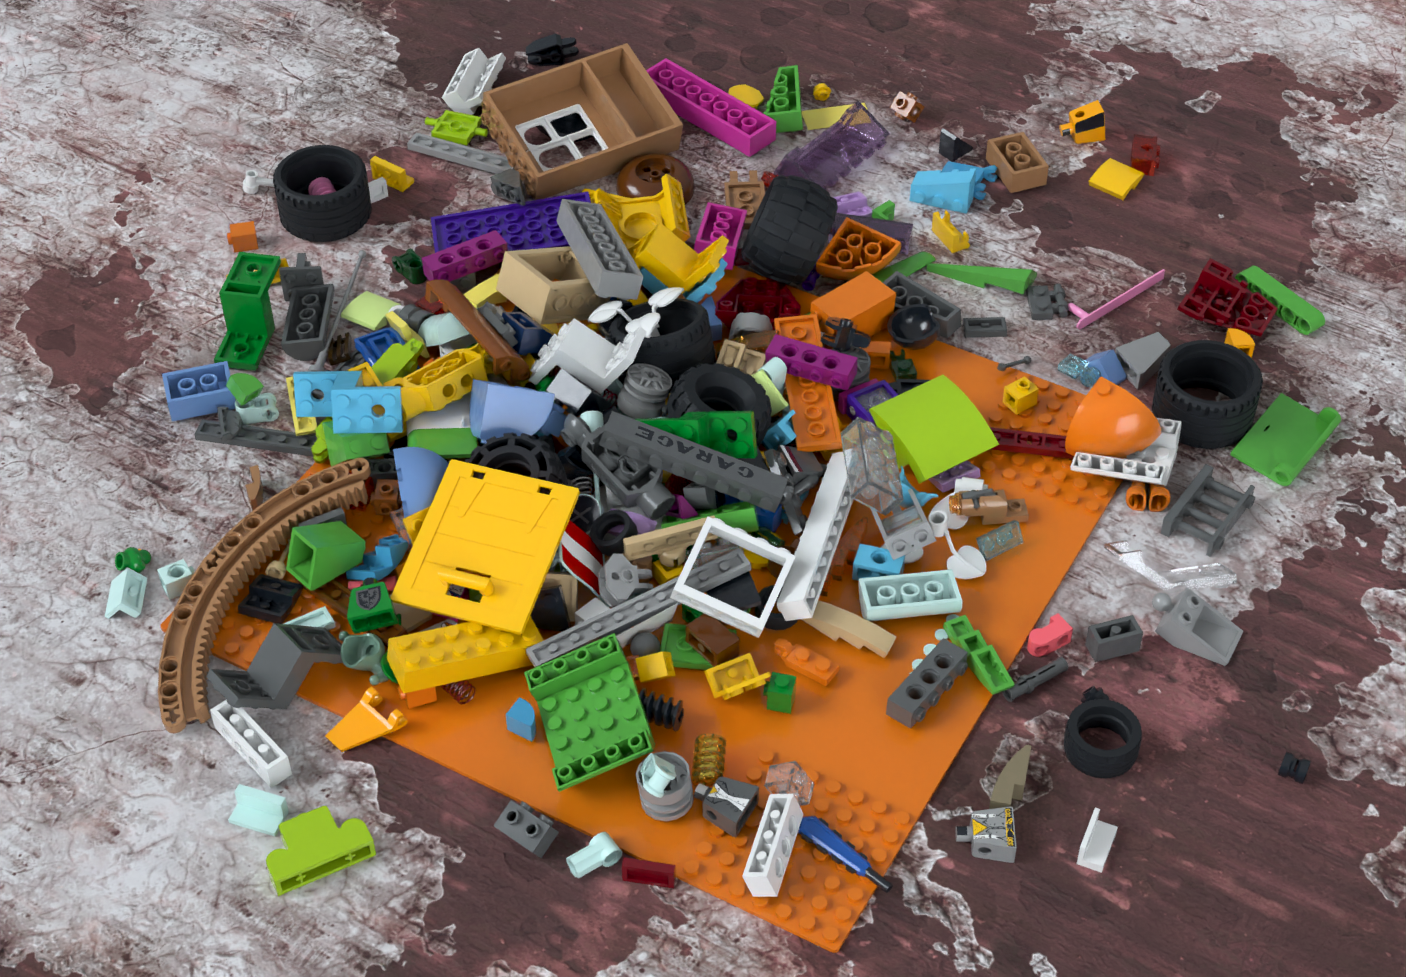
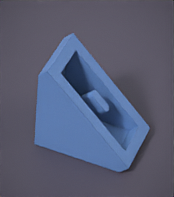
M1113 349L1096 353L1080 363V367L1095 378L1099 379L1102 376L1116 385L1123 382L1127 377Z

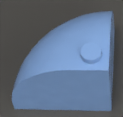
M473 379L469 414L471 432L473 436L480 438L481 443L484 444L491 437H503L504 433L513 432L517 436H520L522 433L533 435L547 421L553 407L555 394Z
M419 447L393 449L404 518L431 506L449 465L444 458L428 449Z

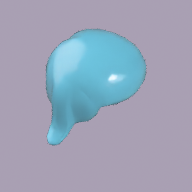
M901 466L900 474L892 483L893 497L900 506L906 509L914 506L908 492L911 488L921 507L931 498L939 497V495L934 493L917 491L907 480L903 466Z

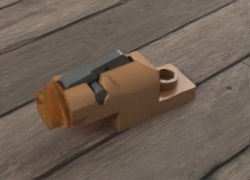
M989 488L959 491L949 496V510L951 514H956L957 516H981L983 525L1028 521L1029 514L1025 499L1007 500L1004 490Z

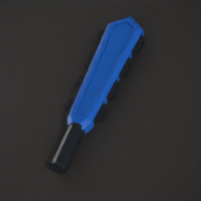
M816 816L802 817L798 833L801 834L803 840L817 845V849L820 852L831 855V859L837 864H844L846 870L851 874L856 873L867 877L886 893L892 889L893 884L872 869L867 861L868 857L862 852L857 853L855 846L849 841L845 842L842 840V835L836 830L828 828L826 821Z

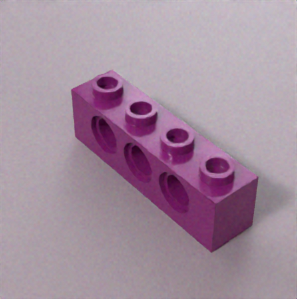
M494 230L422 258L424 275L429 281L446 280L450 282L503 262L505 251H508L507 242Z
M775 334L765 352L766 363L773 357H778L785 363L788 374L847 391L857 374L858 357Z

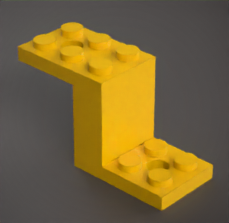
M659 223L632 245L628 251L639 269L643 266L668 288H684L683 294L685 291L690 292L697 282L701 283L708 273L711 272L713 274L719 268V260L726 254L727 249L725 248L729 240L722 235L698 254L662 223Z

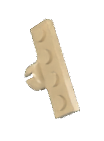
M707 517L624 538L625 557L628 561L658 554L660 563L666 567H674L673 560L676 559L679 566L686 559L687 547L695 544ZM708 533L705 541L716 539L718 536Z

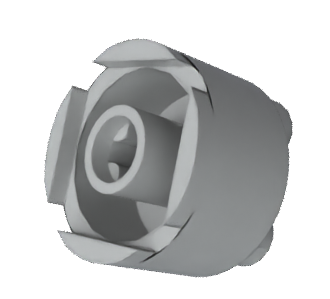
M751 312L737 314L731 324L728 340L745 344L746 349L765 354L773 335V327L769 317Z

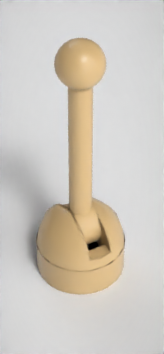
M288 539V544L279 561L273 560L266 568L267 576L283 579L286 573V565L283 562L289 552L290 539Z

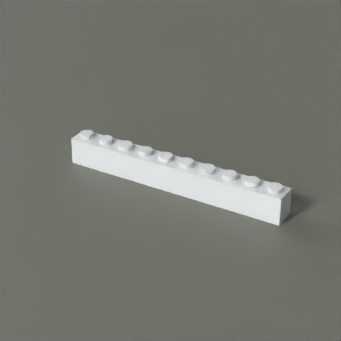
M857 449L832 453L827 464L819 491L816 493V499L811 507L809 518L805 523L797 550L794 553L796 557L777 599V608L782 613L785 621L807 619L813 616L865 468Z

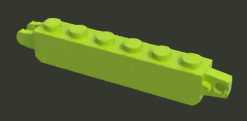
M412 338L405 345L400 343L392 344L371 367L381 384L383 385V383L394 378H403L416 371L418 367L417 358L424 349L423 343ZM326 417L315 429L317 441L312 445L311 451L314 456V462L318 464L326 462L325 460L329 458L322 423L333 421V417Z

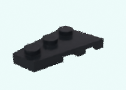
M561 585L541 588L530 615L537 628L561 632L571 628Z

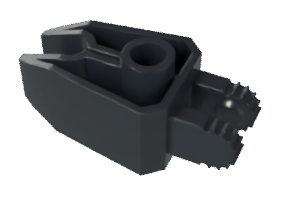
M552 34L535 40L526 47L528 63L536 66L563 65L565 58L579 54L578 48L574 46L577 43L576 39L573 37L561 39V35Z

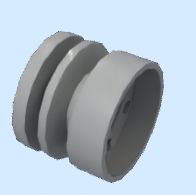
M644 363L631 365L627 370L624 385L618 395L617 406L624 414L633 419L660 417L662 407L665 405V400L672 387V379L662 369Z
M666 751L653 753L675 766L676 777L674 780H670L664 789L665 793L662 798L650 794L643 787L642 774L640 773L642 764L645 761L644 759L639 764L636 772L642 808L648 816L655 820H676L690 810L694 801L689 765L683 757L676 753Z

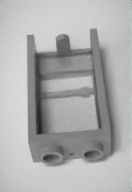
M912 488L908 490L914 503L912 507L902 511L898 501L892 499L889 502V506L893 515L883 520L880 519L875 506L870 507L893 560L937 541Z

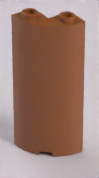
M446 280L426 282L425 299L429 303L440 300L443 303V310L446 313L451 312L493 358L492 371L495 375L511 370L510 382L512 385L530 379V369L527 363L455 285Z

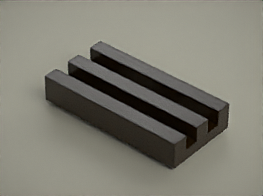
M349 332L345 333L344 338L341 335L337 336V340L332 338L328 351V361L331 366L351 359L352 338ZM342 344H344V355H345V356H343V357H342V354H343Z

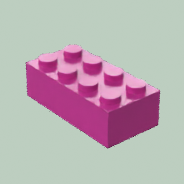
M708 202L695 240L694 251L698 254L723 235L729 240L725 248L727 252L722 257L728 263L724 270H732L744 232L747 210Z

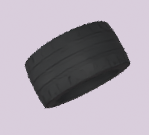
M1094 699L1081 703L1072 711L1066 724L1064 734L1066 757L1078 771L1091 777L1107 779L1123 775L1131 769L1138 757L1142 741L1141 724L1137 716L1128 707L1119 702ZM1100 727L1110 729L1120 735L1126 745L1113 750L1098 749L1086 743L1079 733L1088 728Z

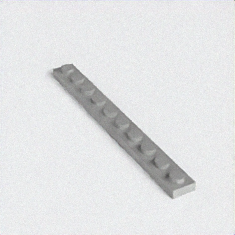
M738 548L691 570L684 585L704 593L750 571L751 563L741 549ZM679 577L527 648L526 654L534 667L540 666L613 633L616 635L677 603L678 605L681 604L670 598Z

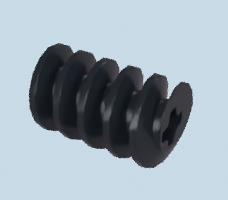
M643 688L639 696L648 723L655 722L657 726L664 724L666 729L673 727L675 732L678 731L684 716L683 700H679L675 706L673 697H670L666 703L664 694H661L657 700L655 691L646 696L647 689Z

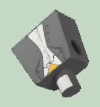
M719 777L712 788L701 783L698 784L694 792V798L703 801V817L736 838L759 802V787L730 778Z

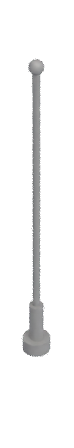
M360 250L358 253V261L356 263L350 282L348 284L343 300L339 307L338 313L336 315L331 331L327 338L324 350L319 353L316 363L309 367L308 372L325 371L323 367L328 356L327 350L331 343L332 337L336 330L337 324L341 317V313L346 304L347 298L351 291L352 285L356 278L362 259L366 257V252L364 250Z

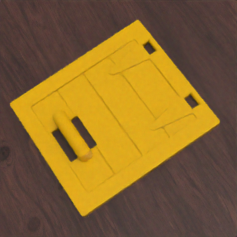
M450 460L390 599L394 603L522 635L580 495L579 489L458 460ZM474 471L484 473L483 480L474 478ZM540 487L552 489L550 495L539 493ZM457 569H462V570H466V571H470V572H474V573H479V574H483V575H487V576H491V577H490V579H489V578H486V577H482V576H478V575H474V574H470V573L458 571ZM454 584L478 590L483 596L480 603L446 594L450 585Z

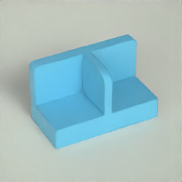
M793 409L767 429L762 441L763 446L767 450L771 448L777 450L779 445H787L797 437L793 432L792 424L788 420L796 413Z

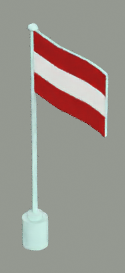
M586 411L580 415V418L587 423L591 432L604 425L603 414L599 411ZM594 474L595 498L600 502L599 478ZM569 520L559 544L560 562L571 575L587 586L600 601L610 607L600 596L598 572L605 564V555L600 552L589 535Z

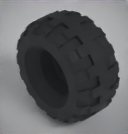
M706 363L698 365L697 368L691 367L680 375L679 380H676L670 393L666 413L668 418H680L687 412L754 411L756 443L759 447L769 427L772 408L769 396L765 395L766 390L755 381L754 377L741 372L740 369L733 366L728 367L719 363L708 365ZM728 429L727 435L729 439L737 440V433L732 429Z
M512 432L504 433V436L500 438L491 437L486 440V444L481 447L477 446L471 452L470 460H465L466 463L510 473L525 472L531 474V478L566 486L568 484L563 465L551 446L545 441L537 440L535 436L524 433L520 436ZM474 471L473 477L483 480L485 474ZM540 487L539 493L550 495L552 489Z

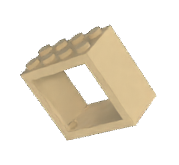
M570 246L505 251L496 290L540 325L571 322L574 318L579 321L588 320L595 309L608 302L611 298L610 296L609 298H602L596 295Z

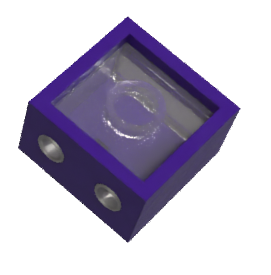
M882 380L848 394L846 414L854 423L862 424L865 429L863 434L871 441L882 435L869 409L898 396V394L885 380Z

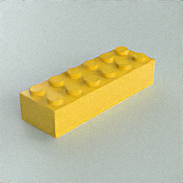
M531 616L522 635L472 622H465L389 638L387 660L402 692L408 693L531 666L533 664L526 654V649L544 640Z

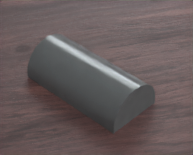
M333 284L292 288L281 341L284 352L290 357L300 361H311L317 359L319 353L324 350L335 293Z

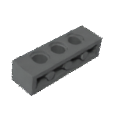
M943 638L887 699L886 714L910 729L917 721L921 722L927 710L938 703L941 694L951 689L958 675L962 676L968 667V663H966L968 652Z

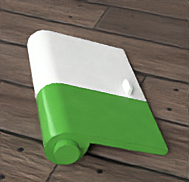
M471 392L463 395V398L446 404L439 411H424L406 421L408 447L428 449L437 453L442 458H471V452L477 447V437L473 436L470 428Z

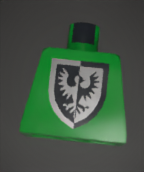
M370 577L363 581V586L351 590L347 619L354 634L399 624L390 594L384 582L377 583L375 578Z

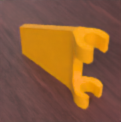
M371 686L366 690L361 701L325 737L341 752L394 732L404 727L408 721L398 709H395L390 714L388 720L380 715L373 707L378 705L383 698Z

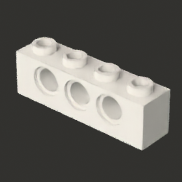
M226 699L210 709L215 729L270 788H273L292 775L288 756L241 707H232L227 703Z
M794 794L769 795L742 875L753 897L778 896L803 817V812Z

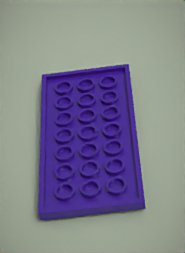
M589 192L527 201L524 206L514 203L430 217L435 253L494 230L507 242L508 251L570 246L556 221L562 199L591 203Z

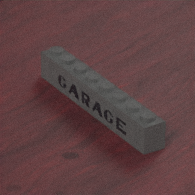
M612 411L599 444L609 450L774 513L782 499L788 478Z

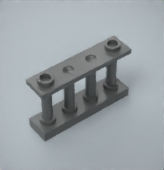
M1205 464L1164 517L1160 534L1169 537L1174 530L1188 533L1209 543L1206 555L1211 557L1215 550L1219 551L1226 535L1246 508L1250 509L1253 506L1256 497L1253 496L1255 489L1253 485H1250L1243 494L1215 481L1212 477L1214 467ZM1205 489L1215 490L1238 501V503L1233 508L1205 495L1204 491ZM1195 502H1201L1228 516L1224 521L1219 520L1194 508ZM1191 516L1217 528V531L1214 535H1211L1184 522L1183 518Z

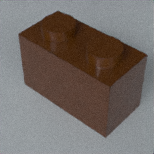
M704 613L686 625V642L713 667L739 656L740 640L734 632H730L720 620Z

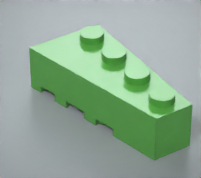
M798 65L779 67L774 81V88L771 89L770 100L766 104V112L763 114L776 121V133L803 130Z

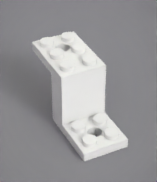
M574 318L568 325L565 323L561 327L558 335L554 334L551 337L548 346L544 344L538 353L540 359L536 360L532 365L530 371L533 373L529 381L537 385L555 365H558L601 394L633 363L647 331L638 327L633 333L630 331L627 334L623 343L619 342L615 346Z

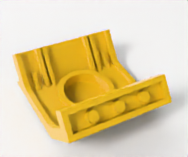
M666 173L661 178L663 190L657 195L619 200L598 188L594 192V199L596 204H601L627 250L659 223H662L685 242L690 238V231L681 182Z

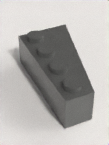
M896 271L883 282L896 292L894 312L908 305L927 304L932 311L934 320L940 324L939 336L948 338L961 327L960 308L900 272Z

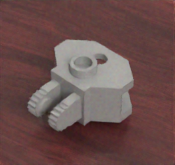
M613 554L598 572L600 596L610 607L618 606L634 593H645L653 589V584L639 583V579L652 577V571L637 569V565H632L623 554Z

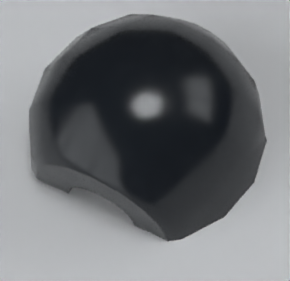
M927 304L904 306L895 311L889 317L887 323L888 332L892 340L899 346L910 350L924 349L931 345L939 336L941 330L939 322L934 320L932 311Z

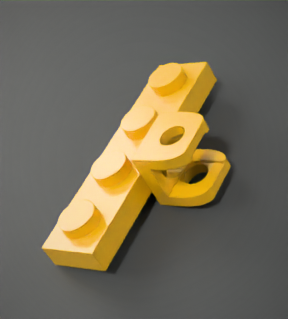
M368 362L348 370L362 371L363 387H404L403 378H394L382 385ZM374 405L372 407L375 414L381 415L385 413V409L381 405ZM406 422L403 423L402 433H386L390 443L407 435Z

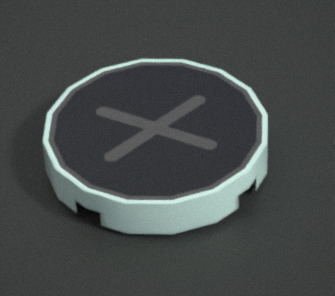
M580 494L569 520L590 537L591 527L595 520L604 513V509L600 502L592 495Z

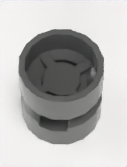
M413 304L406 305L399 313V317L417 334L421 324L427 318L435 315Z

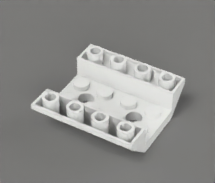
M1157 418L1162 434L1143 451L1127 455V458L1121 459L1076 452L1070 468L1075 472L1166 486L1177 455L1182 421Z

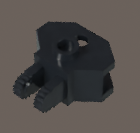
M828 317L825 325L838 330L837 335L824 333L820 341L836 350L845 351L846 349L850 350L851 346L861 347V349L867 348L871 342V336L867 333L865 334V332L858 331V325H854V321L850 319Z

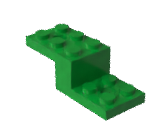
M754 411L687 412L680 418L635 419L734 458H756L758 456ZM728 429H732L737 433V440L729 439L727 435Z

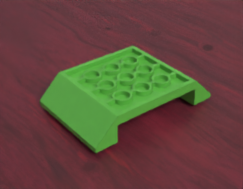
M615 633L524 672L529 691L538 704L555 764L552 772L559 792L654 751L655 742L629 663Z

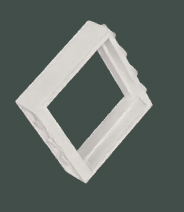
M707 517L670 598L759 638L796 556L792 555L785 548H777L770 545L763 538H755L748 535L743 529L732 528L721 519ZM708 533H712L783 566L760 619L684 585Z

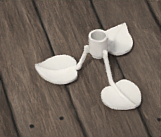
M672 287L656 292L648 301L649 305H653L652 313H648L638 319L632 320L621 309L622 302L610 301L595 309L588 318V322H606L618 313L629 322L625 327L628 333L630 331L633 333L638 327H641L647 331L645 338L660 336L657 328L659 327L658 322L661 316L659 313H656V309L673 302L684 291V288Z
M953 492L933 507L928 517L929 525L935 537H946L953 554L947 560V570L952 569L955 578L958 579L981 577L986 573V562L981 552L968 545L962 546L957 552L949 535L948 528L954 530L961 528L967 523L969 517L959 515L961 509H958V493ZM884 544V545H882V546L880 547V548L888 549L887 546H886V544ZM920 548L906 554L905 564L919 560L923 556V549Z

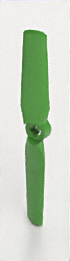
M921 251L873 274V276L882 283L896 271L907 277L936 259L930 253Z

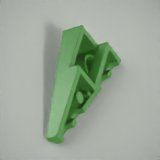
M927 264L928 272L983 289L988 283L1020 294H1024L1027 287L1031 286L1037 277V272L1031 269Z

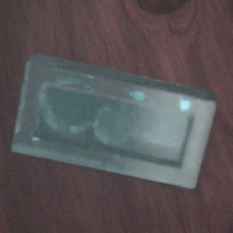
M1015 520L976 538L979 551L985 561L1024 543L1019 521Z

